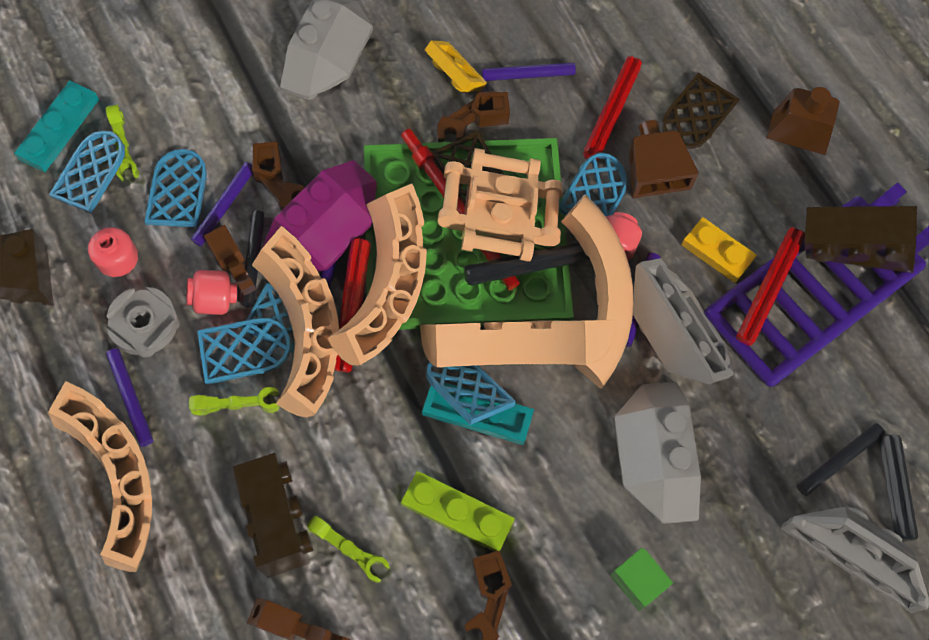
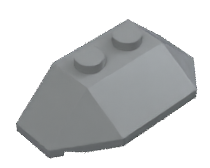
M311 0L288 44L280 84L281 91L311 100L317 97L318 93L329 90L349 79L373 31V26L358 1Z
M662 258L643 261L637 264L635 269L633 316L667 372L706 384H712L733 376L734 371L730 366L727 347L715 327L705 316L703 308L691 289L677 274L667 269L668 265Z
M677 382L642 384L613 418L623 489L654 515V518L661 524L696 522L699 520L701 474L690 406Z
M839 507L796 515L784 522L780 528L908 612L915 613L927 610L929 597L913 549L902 543V538L888 529H880L870 523L868 516L854 508Z

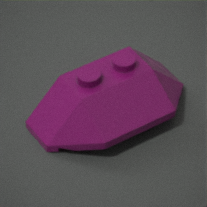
M355 160L322 170L274 218L263 247L282 226L311 255L310 261L317 271L328 270L350 248L351 241L359 239L373 225L366 204L376 200L378 182Z

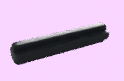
M895 434L885 435L880 438L879 442L894 533L902 538V542L914 541L918 539V530L902 438L900 435Z

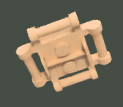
M474 148L471 168H465L463 164L456 161L448 162L445 165L444 177L447 180L443 208L438 214V224L444 228L462 231L461 250L471 252L473 248L519 256V260L531 262L534 244L556 246L560 243L561 231L558 229L559 199L563 196L564 185L558 180L538 181L541 161L538 159L530 158L529 161L487 154L484 149ZM482 166L526 174V179L482 171ZM460 183L468 185L464 214H459L456 210ZM538 198L546 199L543 228L534 227Z

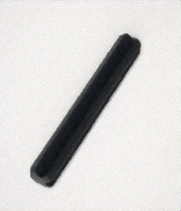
M576 242L533 251L531 262L519 260V256H509L467 265L463 269L464 279L468 285L472 286L590 260V258L585 254L580 243Z

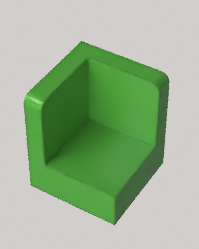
M644 548L639 549L610 575L638 611L645 608L673 584L672 580Z

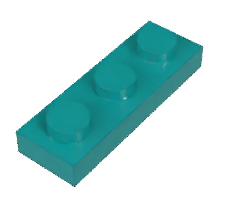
M69 80L14 152L17 159L45 173L100 100L96 92Z
M444 382V386L457 389V386ZM430 386L422 410L423 416L523 446L534 413L533 408L515 403V406L470 425L432 386ZM461 387V390L474 392V391H472V390L465 389V388H462V387ZM449 393L455 399L456 394ZM460 395L459 401L472 404L473 398ZM477 399L476 405L489 407L490 401ZM495 402L494 407L500 405L501 403ZM464 408L470 414L471 409ZM475 410V415L481 413V411Z

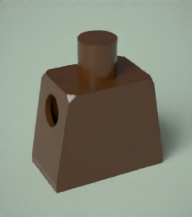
M816 87L812 91L794 88L774 110L766 138L825 155L833 132L840 101L837 98L831 97L830 92L824 87Z
M647 120L639 125L641 135L632 139L629 149L632 199L691 190L699 173L679 132L675 130L660 132L656 120Z

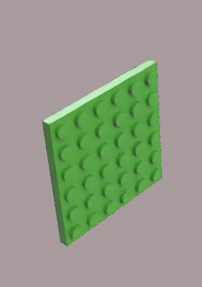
M557 138L484 141L493 155L529 161L530 158L540 160L538 181L558 180L561 182ZM472 141L462 145L471 147ZM477 141L475 148L482 149L481 145ZM452 142L422 143V145L428 146L432 152ZM406 144L364 145V170L378 182L376 199L409 184H413L424 218V226L421 229L423 248H426L427 255L422 288L409 319L401 325L399 330L420 329L422 324L480 323V326H484V322L572 321L574 319L569 265L516 276L520 284L512 290H508L501 279L472 286L468 285L464 279V267L488 260L480 249L473 248L472 252L461 250L462 231L444 228L438 224V214L443 208L444 198L424 169H419L413 161V153ZM453 149L442 154L451 156ZM457 149L455 157L466 160L469 152ZM440 158L445 167L449 161ZM502 170L505 175L526 179V174ZM462 184L461 189L467 191L468 185ZM538 198L534 226L537 228L544 227L546 199ZM560 211L558 212V229L561 231L560 243L556 246L534 244V251L567 245L566 228L561 222L564 215ZM373 225L366 231V240L371 244L366 275L367 295L373 282L377 257ZM499 253V254L502 256V258L509 257V256H514V255H508V254Z

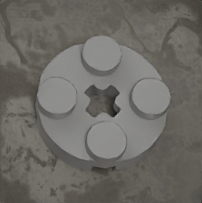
M146 287L147 290L141 289L136 291L135 289H130L123 292L111 303L107 312V318L109 319L107 331L112 341L124 352L146 358L169 344L180 325L176 308L170 298L162 291L151 287ZM148 314L151 315L148 325L136 328L138 323L135 319L139 315L143 318Z

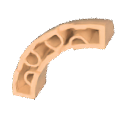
M413 184L397 189L366 204L372 219L376 238L377 257L373 282L364 303L354 317L340 330L327 337L334 351L342 360L350 365H362L388 346L392 341L391 338L397 333L401 325L409 319L418 300L425 274L427 250L423 248L421 229L424 226V218Z
M585 194L561 222L578 240L593 264L596 275L597 305H599L597 320H615L614 339L608 353L598 362L589 365H574L601 389L614 372L628 341L634 305L633 284L628 260L618 235L599 207Z
M281 226L261 249L252 266L269 281L278 293L286 308L293 330L294 358L292 370L286 387L276 404L290 413L308 418L317 413L333 382V373L338 354L332 348L327 337L339 330L338 315L325 278L320 277L317 269L310 261L311 255L292 234Z
M615 320L484 322V329H481L480 323L420 325L421 341L425 356L436 367L502 364L589 365L598 362L608 353L613 343Z
M65 381L48 411L50 419L55 428L79 440L96 456L105 469L112 488L113 508L111 524L100 555L107 566L128 572H136L146 548L152 517V492L143 455L126 425L101 400L84 389Z

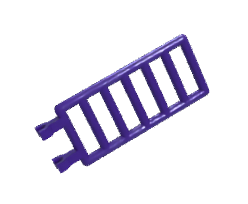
M896 183L871 204L861 196H856L842 207L895 206L907 191L899 183ZM929 226L916 237L913 273L899 271L895 274L892 270L870 267L885 282L872 293L843 263L824 262L860 300L849 311H846L802 263L795 258L789 271L836 321L822 331L781 287L775 301L811 340L796 350L769 319L766 318L761 332L786 359L773 370L763 362L750 346L736 339L737 331L721 313L735 303L745 315L747 314L752 301L746 294L762 284L774 258L704 310V314L762 382L769 387H773L925 269L926 262L918 253L929 246ZM805 239L799 249L797 256L805 251Z

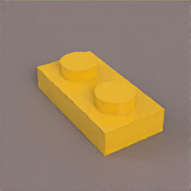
M431 40L425 48L427 54L433 59V65L445 72L452 79L451 84L460 92H481L487 84L481 75L449 42Z
M704 217L700 219L681 244L735 284L757 257V254Z

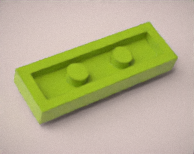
M416 471L400 502L401 506L494 552L501 550L515 520L514 517L419 471Z

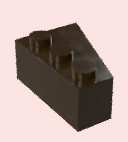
M917 206L806 208L805 253L807 259L913 273L917 237Z
M33 229L0 235V299L10 300L13 303L29 301L54 306L46 244Z
M272 453L232 466L241 506L245 509L248 525H246L249 538H253L257 555L253 556L255 567L267 578L310 564L308 553L314 551L308 530L301 531L298 518L303 516V511L298 496L290 495L288 483L293 482L288 462H281L276 453Z

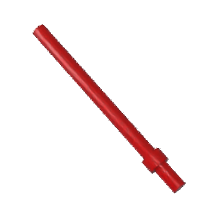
M412 129L405 130L401 134V138L413 153V161L419 169H424L444 198L447 179L434 162L435 156L428 146L422 145ZM458 196L456 210L459 214H464L465 204ZM481 250L488 261L502 258L497 252ZM516 276L501 279L508 290H512L520 284Z

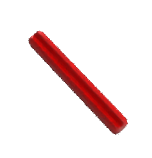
M633 56L626 58L585 146L583 153L585 159L603 152L641 69L642 61L639 58Z
M792 227L786 233L736 335V339L739 342L751 346L756 341L805 239L803 231Z
M353 239L351 241L339 316V330L354 317L362 306L371 248L368 240ZM337 355L335 371L351 372L353 365L348 364Z

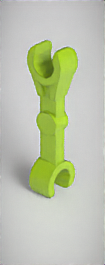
M118 104L107 106L106 114L113 133L122 140L125 146V156L116 175L123 182V171L131 168L133 176L138 178L140 174L139 169L129 154V143L124 130V115L120 111ZM118 142L114 143L116 149L119 150Z
M266 387L260 391L258 396H229L223 399L195 395L189 398V409L195 416L207 415L220 411V409L238 410L242 407L260 406L263 411L274 413L279 410L280 406L276 403L266 404L264 400L270 395L278 396L279 391L275 387Z
M313 516L308 522L307 528L311 533L322 540H326L340 550L344 556L354 560L370 581L374 583L381 582V579L370 572L373 564L380 563L386 569H390L386 559L363 552L352 541L345 539L335 532L328 523L318 516Z

